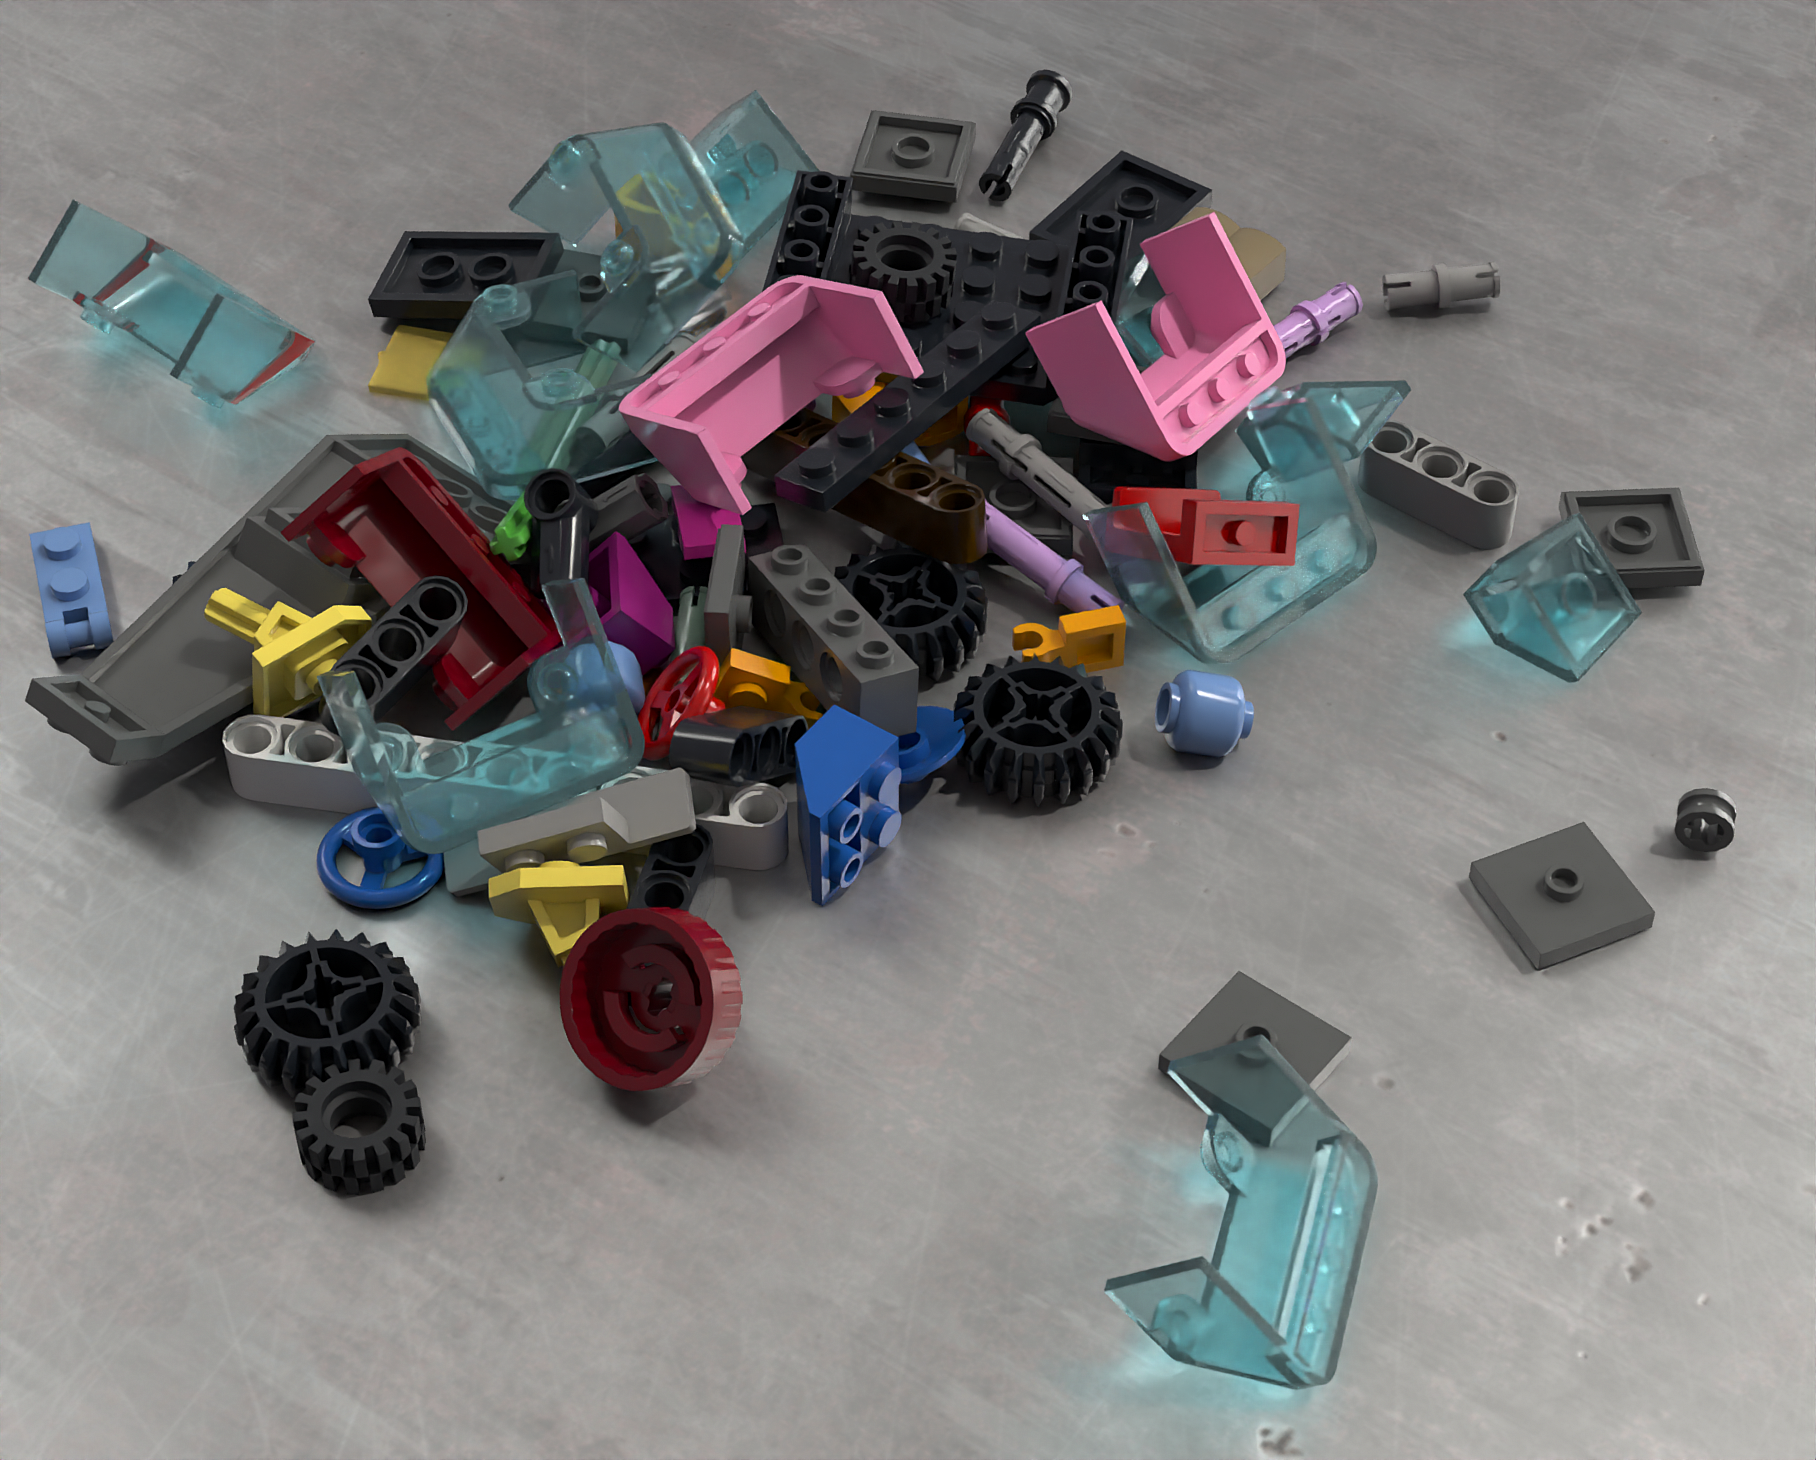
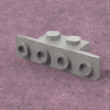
M676 768L447 832L442 837L447 890L454 896L459 897L488 889L489 878L518 868H539L540 864L549 861H570L580 864L692 833L696 828L690 777L682 768Z

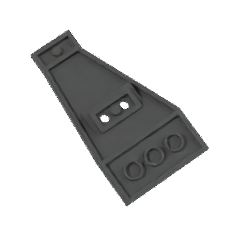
M409 434L326 435L81 674L32 678L25 702L47 717V722L52 728L70 734L88 747L90 755L102 763L122 766L127 764L128 761L158 758L253 702L252 653L254 652V645L206 620L204 611L208 600L215 590L227 588L270 611L277 601H280L311 618L334 605L361 606L372 619V626L391 609V606L356 566L346 569L335 564L333 567H329L322 563L308 547L306 542L308 534L288 542L280 533L356 464L398 447L408 450L426 466L490 542L496 536L494 530L514 505L515 501ZM532 541L519 559L512 562L508 561V563L531 567Z

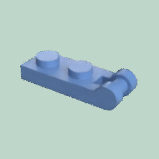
M90 522L29 534L52 659L71 655V649L93 644H95L96 650L108 648L114 642Z

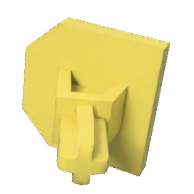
M227 588L215 590L208 600L204 611V617L207 621L254 645V652L252 653L254 715L281 718L287 717L322 696L329 671L333 665L372 627V619L361 606L334 605L311 618L280 601H277L270 611Z
M549 861L540 864L539 868H518L489 878V901L494 915L524 923L537 924L558 968L565 965L575 942L591 924L610 913L625 910L630 901L623 865L580 866L570 861Z

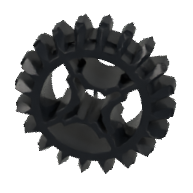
M896 540L892 549L883 550L872 544L867 557L851 553L847 566L835 567L834 577L919 667L918 677L928 676L938 682L943 669L959 672L964 659L975 658L979 643L983 642L984 634L987 632L988 598L985 596V589L982 588V583L979 581L978 572L968 570L966 564L942 562L915 548H902Z
M1036 653L1033 654L1029 662L1020 663L1009 655L1004 668L987 663L982 677L969 676L964 691L957 693V700L953 706L954 722L961 718L964 726L958 730V733L964 729L966 734L963 746L955 755L957 765L965 767L970 782L984 781L988 796L1000 791H1006L1012 804L1021 796L1032 797L1037 807H1039L1044 797L1050 796L1055 797L1064 804L1070 794V790L1087 796L1092 782H1105L1110 766L1115 765L1116 758L1120 754L1123 720L1120 719V711L1118 710L1115 693L1106 690L1103 676L1088 677L1084 663L1068 668L1063 664L1061 656H1058L1051 663L1041 662ZM999 721L1002 722L1001 724H999V725L995 726L994 728H992V727H993L996 723H998ZM1081 731L1077 736H1071L1074 732Z
M337 929L334 930L328 940L317 941L308 931L304 944L294 947L282 941L279 957L260 955L257 966L258 972L243 974L242 993L235 996L236 1003L234 1004L237 1023L234 1025L237 1044L242 1046L245 1061L250 1066L252 1072H261V1077L266 1081L269 1088L284 1083V1088L289 1092L292 1099L306 1089L305 1083L313 1076L324 1083L326 1081L324 1068L333 1064L337 1066L341 1074L349 1071L347 1060L360 1059L362 1070H369L371 1061L374 1059L384 1061L385 1071L389 1073L394 1066L398 1068L400 1056L413 1054L414 1035L420 1033V1025L422 1023L420 1005H418L421 1003L419 987L417 983H414V978L410 974V968L405 964L404 957H394L386 942L371 946L370 941L367 940L363 932L350 941H344V938ZM324 1008L329 1009L332 1021L327 1020Z

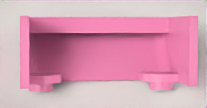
M1215 212L1148 238L1140 243L1149 264L1166 294L1154 305L1150 323L1151 333L1155 341L1160 345L1164 355L1141 374L1102 301L1033 327L1025 333L1055 388L1065 412L1076 424L1163 461H1173L1193 454L1280 378L1285 369L1286 357L1282 342Z
M797 275L780 280L765 289L648 378L621 401L619 411L632 433L695 500L744 515L752 507L741 489V481L747 474V468L740 458L742 455L822 393L832 396L843 395L847 399L855 398L870 390L875 384L874 378L882 372L916 379L924 371L882 291Z

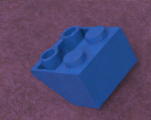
M835 704L795 743L798 835L811 899L821 906L840 887L847 888L855 881L863 863L879 846L882 848L886 847L893 841L902 821V815L899 812V784L902 777V771L899 768V737Z

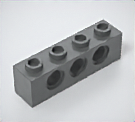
M805 544L797 546L783 545L775 548L772 552L748 557V596L753 598L752 625L788 666H791L790 669L805 683L806 687L828 711L835 704L897 737L916 732L919 667Z

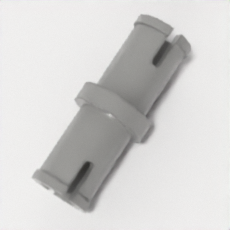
M1493 261L1488 264L1447 268L1445 263L1433 264L1429 271L1394 275L1384 274L1382 278L1383 296H1388V299L1384 300L1385 308L1389 311L1394 308L1435 304L1437 309L1449 308L1451 302L1488 297L1498 298L1500 295V276H1494V273L1499 271L1497 263Z

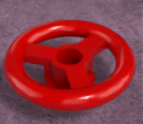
M695 646L684 651L664 669L645 698L644 705L638 714L634 729V746L637 753L643 759L655 761L668 756L674 731L683 719L725 709V703L714 696L719 678V660L712 649L706 646ZM690 670H692L691 673H690V674L686 677V679L682 682V684H678V682H679ZM661 712L663 721L657 740L653 741L655 723Z

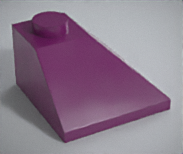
M617 531L589 554L588 593L579 597L578 601L558 603L553 600L540 599L558 620L565 637L534 664V682L542 688H560V665L568 654L583 643L592 640L611 641L623 645L632 651L640 664L642 676L650 669L662 666L670 657L671 652L676 649L673 608L627 539Z

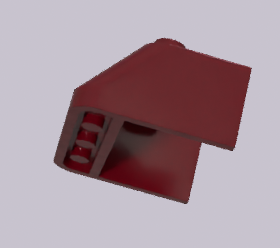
M402 447L356 464L280 532L288 542L308 534L309 536L306 538L308 547L322 563L329 567H333L335 564L346 569L356 566L391 608L417 582L425 577L436 575L448 577L460 585L465 591L468 600L467 611L454 644L433 666V674L436 681L432 684L438 698L449 709L454 711L444 721L452 731L476 714L565 637L561 625L546 605L531 593V588L501 553L495 556L492 554L489 547V539L426 466L411 452ZM423 612L433 620H444L436 613Z

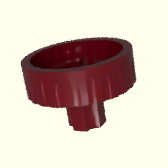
M669 907L625 909L610 913L598 919L582 933L572 947L565 962L559 995L561 1018L566 1036L572 1049L585 1067L602 1081L617 1088L630 1091H646L689 1084L695 1079L704 1077L714 1066H717L723 1060L725 1053L731 1048L735 1040V1034L742 1016L741 1005L743 1004L739 970L735 965L734 956L730 948L724 943L722 936L715 929H712L705 920L690 914L688 911L670 909ZM645 963H655L647 967L644 965ZM628 992L631 993V1004L637 1019L646 1028L660 1033L650 1034L641 1030L635 1024L629 1010ZM680 1027L684 1034H678L675 1029Z

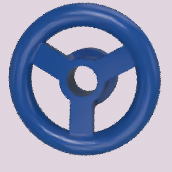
M376 806L359 810L337 822L322 839L316 859L318 875L331 894L357 907L384 909L409 903L429 891L444 872L443 833L430 818L414 810L392 806ZM405 828L416 832L419 836L406 839ZM343 844L362 857L365 873L360 886L348 882L337 869L336 857ZM428 856L423 869L415 877L401 885L383 889L387 875L398 869L402 862Z

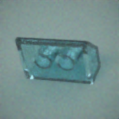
M754 90L718 113L651 180L659 181L672 187L681 196L708 200L720 206L728 214L730 267H732L785 215L797 170L809 172L820 170L757 90Z

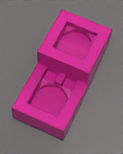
M682 485L670 486L672 507L678 522L679 542L684 559L713 557L718 528L721 529L722 524L742 525L740 514L697 501ZM744 538V548H745V553H746V545H745V538Z

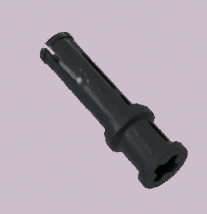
M1047 69L1038 70L1033 73L1026 84L1027 95L1025 98L1018 100L1011 110L1010 120L1012 126L986 172L983 173L979 180V187L983 194L988 191L993 181L996 182V186L988 197L991 200L1005 201L1010 197L1014 185L1039 141L1045 140L1052 135L1057 126L1058 112L1066 109L1072 100L1073 90L1071 85L1059 73Z

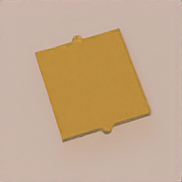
M398 325L386 350L378 353L379 364L368 384L369 392L465 406L477 380L485 377L484 365L493 348V339Z

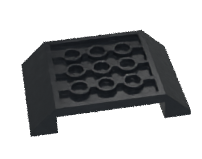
M797 170L762 292L780 280L797 275L849 285L855 239L860 240V233L865 229L873 233V227L878 223L883 222L887 229H891L892 221L894 220H887L880 216L851 214L853 178L837 176L825 171L809 172ZM1077 210L1070 246L1054 244L1047 240H1027L999 236L992 232H971L943 228L936 224H923L922 232L926 233L932 227L939 231V239L948 237L952 242L951 249H956L957 262L953 295L946 309L940 307V314L933 318L924 312V321L914 322L911 315H905L904 323L898 322L917 359L922 358L993 300L1007 302L1017 308L1041 315V324L1102 301L1115 325L1133 218L1116 216L1105 211L1088 212ZM902 222L903 228H911L912 223ZM1029 345L970 394V396L1045 406L1059 398L1032 345ZM882 372L874 379L875 382L889 384L899 375Z

